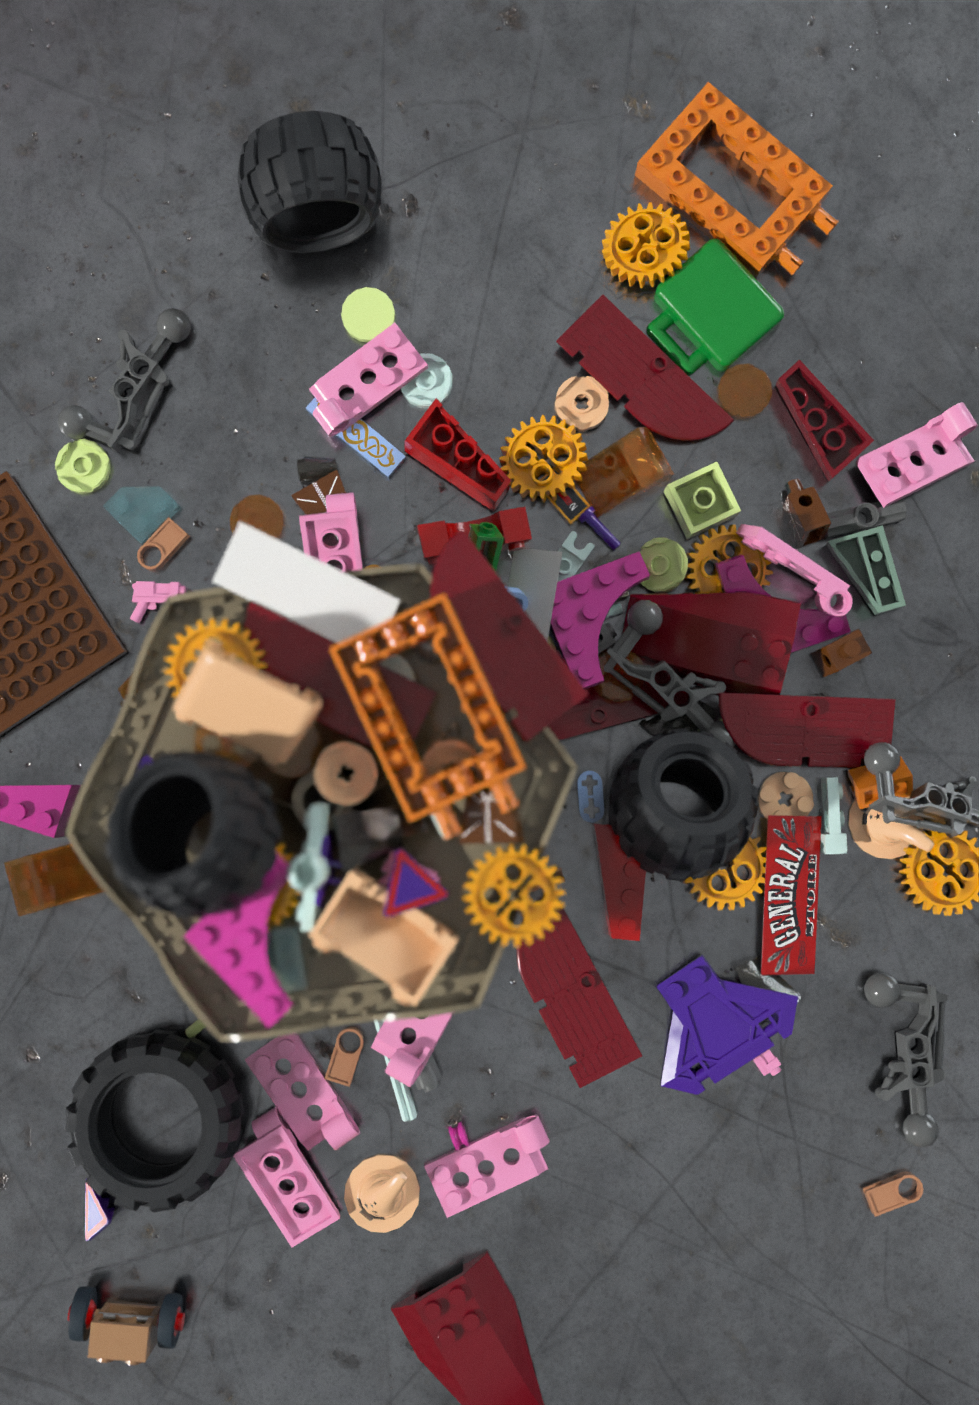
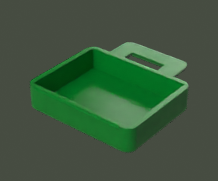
M714 238L682 264V269H676L674 271L675 276H668L665 278L664 283L661 282L657 286L654 300L663 312L648 324L646 333L688 376L694 374L707 361L716 370L724 372L730 369L779 326L784 318V310L720 239ZM674 323L697 348L690 356L666 332Z

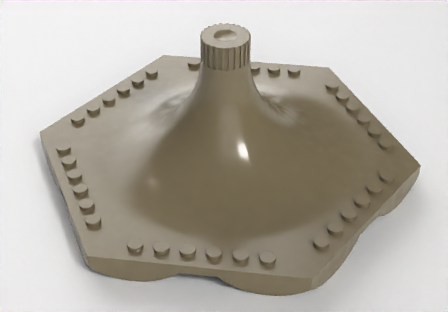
M422 564L383 566L344 572L358 580L367 581L368 585L399 599L400 602L393 617L431 600L432 576ZM224 587L169 596L158 612L143 643L133 670L127 697L112 732L95 758L80 789L70 816L66 835L80 860L111 900L131 918L157 953L166 973L191 1010L207 1029L222 1042L277 1037L329 1026L368 1021L430 1017L479 1008L504 947L501 945V937L499 936L492 943L489 942L491 935L489 931L479 935L482 927L481 923L470 924L476 916L474 913H465V910L472 906L471 902L463 901L462 898L471 894V891L463 886L465 883H473L474 881L467 875L469 871L479 872L474 863L479 860L486 864L484 854L489 852L493 857H496L495 849L499 846L505 854L510 844H513L515 853H518L520 848L525 845L526 855H530L536 849L538 850L536 859L540 860L578 768L549 727H545L525 743L510 723L518 715L516 711L511 708L503 714L527 765L525 769L510 775V778L507 779L516 795L517 801L520 803L518 809L524 843L459 844L460 833L448 840H444L429 813L409 822L374 744L369 748L316 722L315 720L319 712L286 763H279L278 766L264 761L261 758V754L195 722L187 724L176 717L177 712L173 709L177 697H172L178 688L176 686H167L166 683L174 678L173 675L164 673V670L172 668L173 665L167 662L165 657H174L175 652L169 648V645L179 646L181 644L176 635L180 634L187 637L186 626H191L195 631L198 630V620H202L205 626L209 627L210 618H215L219 627L223 619H228L229 629L235 623H239V633L242 634L246 612L251 600ZM215 637L211 639L222 645L221 641L218 638ZM411 648L398 653L399 656L408 661L413 669L415 682L437 692L413 742L421 761L427 749L436 740L460 739L469 743L478 753L485 751L475 737L476 731L467 712H464L461 707L463 704L454 684L450 683L448 679L449 673L441 656L429 664L425 659L422 661ZM196 649L194 653L199 656L201 651ZM237 658V660L245 663L242 659ZM196 661L188 664L186 669L188 675ZM348 742L361 746L371 754L376 763L377 779L375 787L364 800L356 804L342 805L330 801L321 794L315 783L314 770L318 759L324 750L337 743ZM171 752H209L239 764L250 771L258 781L263 779L272 791L270 798L277 809L274 817L278 819L281 829V840L277 842V847L286 843L283 851L284 854L295 853L290 862L302 854L303 843L305 840L308 841L309 828H305L307 809H311V805L317 802L330 803L327 837L330 840L333 861L344 864L343 868L334 866L335 873L333 879H342V883L349 872L354 869H359L379 881L387 874L381 869L389 858L390 851H397L399 849L404 850L418 864L437 871V877L440 878L439 884L448 892V897L419 908L454 930L460 937L417 1005L414 1006L410 1003L408 1006H405L392 997L394 991L390 988V984L340 951L335 952L331 950L327 954L313 945L314 939L309 937L311 932L300 931L301 921H297V905L290 907L293 913L288 918L283 916V923L278 926L273 922V928L268 931L269 949L267 950L271 971L274 970L279 984L294 1004L272 1027L268 1028L185 939L184 935L201 918L177 917L150 908L131 894L114 874L115 866L112 865L111 860H108L105 846L108 841V830L106 829L108 815L112 812L116 801L115 797L122 785H126L134 776V771L137 770L143 757L149 755L155 762L159 755ZM451 762L449 765H445L443 769H447L456 763ZM343 765L337 777L338 779H344L348 783L352 781L351 776L355 774V771ZM479 789L473 793H482V789ZM466 796L452 802L453 805H451L460 827ZM214 811L201 818L191 832L187 846L190 864L199 856L209 839L214 820ZM507 866L504 872L506 878L510 881H518L520 877L518 869L514 866ZM531 874L527 875L514 891L507 890L510 896L495 912V917H500L513 901L518 900L520 902L517 896L531 881ZM342 883L330 884L321 903L320 917ZM494 889L485 890V901L490 905L498 904L500 897L497 891ZM303 892L299 895H293L300 902H303ZM510 910L507 918L511 925L515 922L518 914L517 910Z

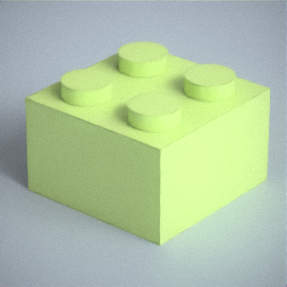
M718 462L712 463L668 484L663 491L687 540L735 518L741 512Z

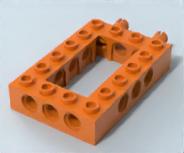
M709 82L637 163L635 176L707 237L710 239H720L756 278L774 260L792 276L796 273V270L801 267L804 261L786 248V245L806 221L810 220L827 236L839 222L820 207L833 185ZM711 124L713 125L711 134L716 142H722L736 154L735 157L738 160L742 159L752 167L759 178L760 176L764 177L777 188V193L787 197L760 229L681 164L686 152L693 144L697 145L700 142L702 134Z
M442 594L329 648L409 822L428 813L434 814L444 839L452 837L453 834L457 835L463 830L451 808L452 802L486 786L487 788L491 787L501 813L510 809L505 797L508 799L512 809L520 805L507 779L510 778V775L525 769L527 765L447 595ZM433 638L434 649L441 656L449 673L448 679L450 683L454 684L463 704L461 707L464 712H467L476 731L475 737L485 751L429 777L377 667V663Z

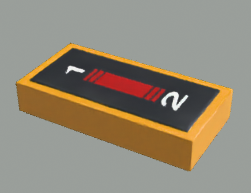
M555 467L552 468V470H553L556 474H560V473H561V472L558 471ZM545 474L539 481L548 479L550 474ZM567 487L565 488L566 497L558 492L556 493V501L552 499L551 495L547 496V500L571 526L590 505L576 489L573 490Z

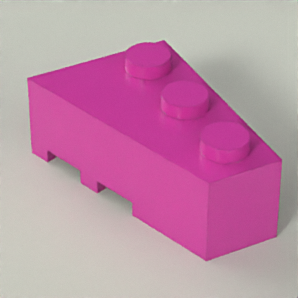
M81 785L0 786V821L52 838L64 837Z

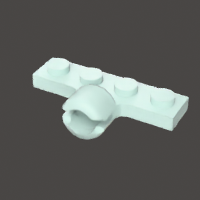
M317 802L311 805V809H307L305 828H309L308 841H304L302 854L291 861L287 870L291 885L296 890L303 891V902H299L297 909V921H301L300 931L311 932L320 919L321 905L315 906L316 890L324 884L329 874L328 863L321 856L323 837H327L330 803Z

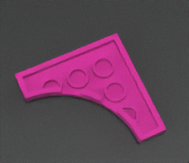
M640 551L557 582L550 626L566 665L584 689L604 682L598 659V642L600 630L610 608L628 590L650 578Z
M743 555L715 563L723 593L748 591L771 596L755 580ZM800 609L791 653L851 632L846 614L834 616L823 613L819 609Z
M277 852L275 854L278 857L273 870H269L263 880L264 885L254 897H246L242 900L240 907L220 915H207V917L201 918L184 935L185 939L268 1028L272 1027L294 1005L279 984L274 970L271 971L267 950L269 949V925H267L269 913L280 890L288 880L287 870L289 865Z

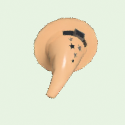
M854 798L848 811V827L852 839L864 852L876 858L894 859L906 855L903 849L907 847L913 848L911 844L927 852L933 848L934 842L922 832L923 829L896 822L886 824L883 821L881 812L872 810L870 807L859 809L858 803ZM915 815L906 816V817H900V818L911 819V820H916V821H917V820H923V821H924V818H921V817H918V816H915Z
M378 1154L364 1159L352 1170L345 1185L344 1201L348 1214L358 1226L370 1232L386 1233L400 1228L412 1217L419 1203L420 1186L416 1173L406 1161L394 1155Z

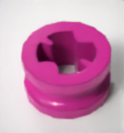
M458 1122L456 1127L448 1126L456 1151L460 1150L461 1145L470 1146L462 1122Z

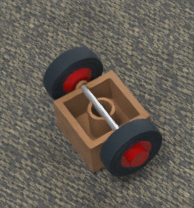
M81 1286L77 1289L68 1311L69 1338L72 1341L83 1342L87 1341L90 1336L88 1358H97L98 1362L107 1363L113 1360H121L129 1365L141 1364L146 1362L156 1344L164 1349L175 1348L185 1322L183 1297L180 1294H166L161 1307L106 1302L100 1310L97 1309L96 1289L94 1287Z

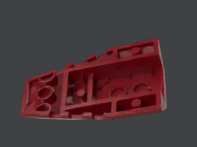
M748 591L693 594V592L682 594H630L622 634L629 626L627 621L628 611L638 601L650 600L656 603L661 608L663 614V622L660 628L650 635H642L630 653L655 664L664 659L682 678L692 672L696 677L723 681L726 685V690L723 693L780 695L795 639L801 606L800 602ZM697 682L694 683L700 687L703 686V684Z
M488 1251L465 1263L462 1273L418 1298L416 1293L391 1307V1311L418 1359L461 1405H544L516 1301Z

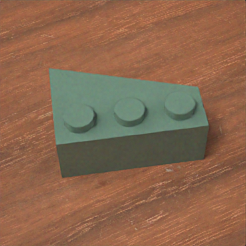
M883 525L827 542L826 546L875 615L906 606Z

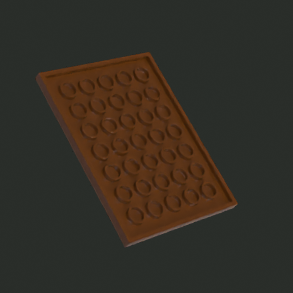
M8 471L0 475V736L127 653Z

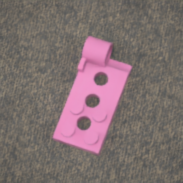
M393 323L309 388L310 392L320 403L313 411V416L329 437L344 432L428 368V364L397 324ZM388 355H393L398 359L397 364L392 368L385 367L382 364L383 359ZM366 371L376 374V379L371 384H365L361 381V376ZM349 387L354 390V396L350 400H343L339 397V393L343 388Z
M961 402L931 419L926 425L859 457L855 463L879 502L885 508L974 463V459L961 441V438L976 429L978 424L964 402ZM932 445L941 446L944 450V455L935 453ZM915 455L919 457L922 461V466L914 465L910 460V456ZM888 467L897 468L900 476H891L888 472Z
M354 492L326 495V513L299 515L305 554L325 564L330 560H338L343 566L342 572L363 569ZM327 533H334L338 536L339 542L334 546H328L324 543L323 536Z
M746 524L740 525L736 534L743 538L741 542L745 546L753 550L759 549L765 552L763 557L776 565L780 563L810 583L817 585L814 589L817 592L815 604L821 612L834 616H843L850 611L853 603L852 596L847 591L850 585L764 528ZM836 595V604L831 607V598Z
M454 1013L430 1016L425 1019L414 1018L384 1021L371 1048L390 1059L385 1073L411 1087L422 1073ZM408 1028L414 1029L416 1032V1039L412 1044H404L401 1039L403 1031Z
M297 1033L277 1036L245 1059L247 1065L307 1151L324 1139L327 1140L334 1150H338L360 1134L354 1117L329 1080L324 1079L325 1074ZM284 1058L291 1063V1070L288 1073L278 1071L276 1063L279 1059ZM295 1082L304 1083L307 1087V1093L303 1096L295 1095L292 1091V1084ZM311 1105L321 1107L322 1117L319 1119L311 1118L307 1112L308 1107Z
M277 1107L253 1120L251 1125L257 1139L236 1151L233 1157L290 1246L294 1247L340 1219V1213L299 1150L295 1136ZM269 1156H275L280 1160V1164L275 1168H270L265 1164L264 1160ZM284 1179H290L294 1182L295 1187L290 1191H285L280 1188L279 1183ZM304 1202L310 1209L306 1213L300 1214L294 1210V1205Z
M535 1114L526 1118L523 1117L470 1142V1146L466 1147L463 1145L460 1147V1150H452L424 1163V1168L446 1217L457 1214L548 1170L540 1149L546 1146L550 1140L539 1116ZM509 1148H514L519 1152L520 1156L517 1161L508 1162L504 1159V1152ZM483 1160H489L494 1164V1170L489 1174H483L478 1169L479 1163ZM458 1172H464L468 1175L469 1181L466 1185L459 1186L453 1181V1176Z

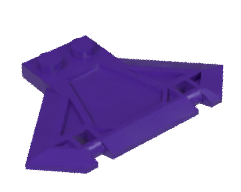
M703 954L656 986L673 1010L661 1081L662 1087L698 1095L706 1090L702 1081L708 1077L714 1083H717L773 1047L774 1043L770 1038L779 1032L783 1039L792 1035L798 996L722 980L717 976ZM768 1017L771 1023L763 1028L760 1022ZM699 1062L702 1068L695 1072L692 1066Z

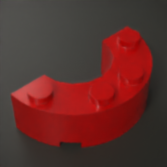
M519 507L502 510L488 517L468 522L446 523L443 520L417 525L424 561L428 562L429 566L435 565L444 547L459 531L463 530L469 536V524H480L481 522H489L496 525L504 537L501 552L508 549L509 551L524 549V543L532 539L526 508ZM482 541V543H481V548H480V553H481V554H483V549H484L485 541Z

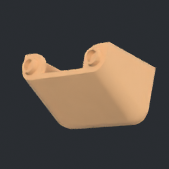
M208 638L174 702L173 709L177 712L176 717L187 724L195 722L261 754V758L269 764L278 766L279 763H286L322 706L321 694L309 688H306L305 692L298 693V686L293 684L291 687L237 660L236 655L232 653L227 658V654L220 650L222 645Z
M354 869L349 872L309 934V937L314 939L313 945L327 954L331 950L335 952L340 951L390 984V988L394 991L392 997L401 1004L408 1006L411 1003L416 1006L460 936L419 907L392 917H385L383 912L388 887L367 873Z

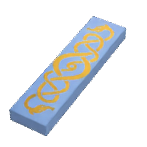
M314 398L306 407V410L313 415V411L320 403ZM362 419L358 420L344 432L337 434L339 438L388 478L392 476L406 459L403 453Z

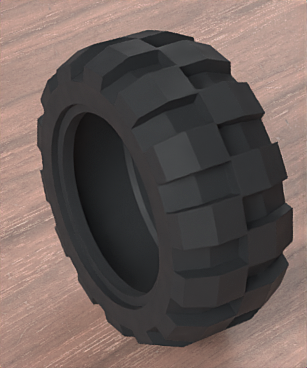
M155 1030L152 1033L142 1035L137 1033L119 1040L96 1056L90 1066L81 1072L72 1088L74 1096L72 1103L66 1107L64 1129L66 1132H71L72 1143L67 1148L74 1166H83L89 1175L85 1183L99 1196L107 1192L116 1197L114 1203L117 1206L137 1211L140 1206H147L152 1212L175 1209L179 1203L184 1201H194L207 1192L214 1182L222 1176L235 1152L238 1150L243 1133L241 1117L245 1112L242 1092L236 1091L232 1081L235 1076L224 1058L219 1061L209 1052L211 1046L193 1036L190 1039L180 1037L177 1031ZM141 1073L162 1074L178 1081L191 1093L199 1108L202 1122L199 1145L193 1155L174 1164L156 1165L137 1159L122 1146L113 1128L111 1110L115 1093L125 1078Z

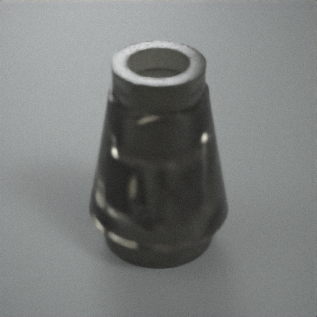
M303 456V459H297L299 481H306V483L319 480L337 470L335 458Z

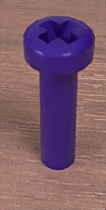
M590 506L579 516L578 520L581 523L586 521L612 550H615L621 543L593 514L595 509Z

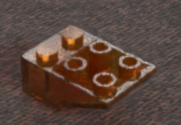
M638 427L585 461L584 464H586L587 470L579 471L583 480L578 481L590 505L595 509L594 512L597 517H601L654 488L675 474L651 431L647 427Z
M71 844L4 862L19 917L104 892L80 860Z

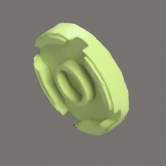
M365 287L355 290L346 298L342 305L341 317L344 327L351 337L360 342L368 343L395 322V310L392 301L386 293L377 288Z
M79 439V441L69 442L59 451L55 461V470L57 471L59 481L70 491L87 494L99 490L108 481L111 463L106 451L96 442Z
M664 537L653 538L641 547L640 553L650 578L641 582V584L647 589L658 593L669 592L677 588L684 580L688 570V558L684 548L678 542Z

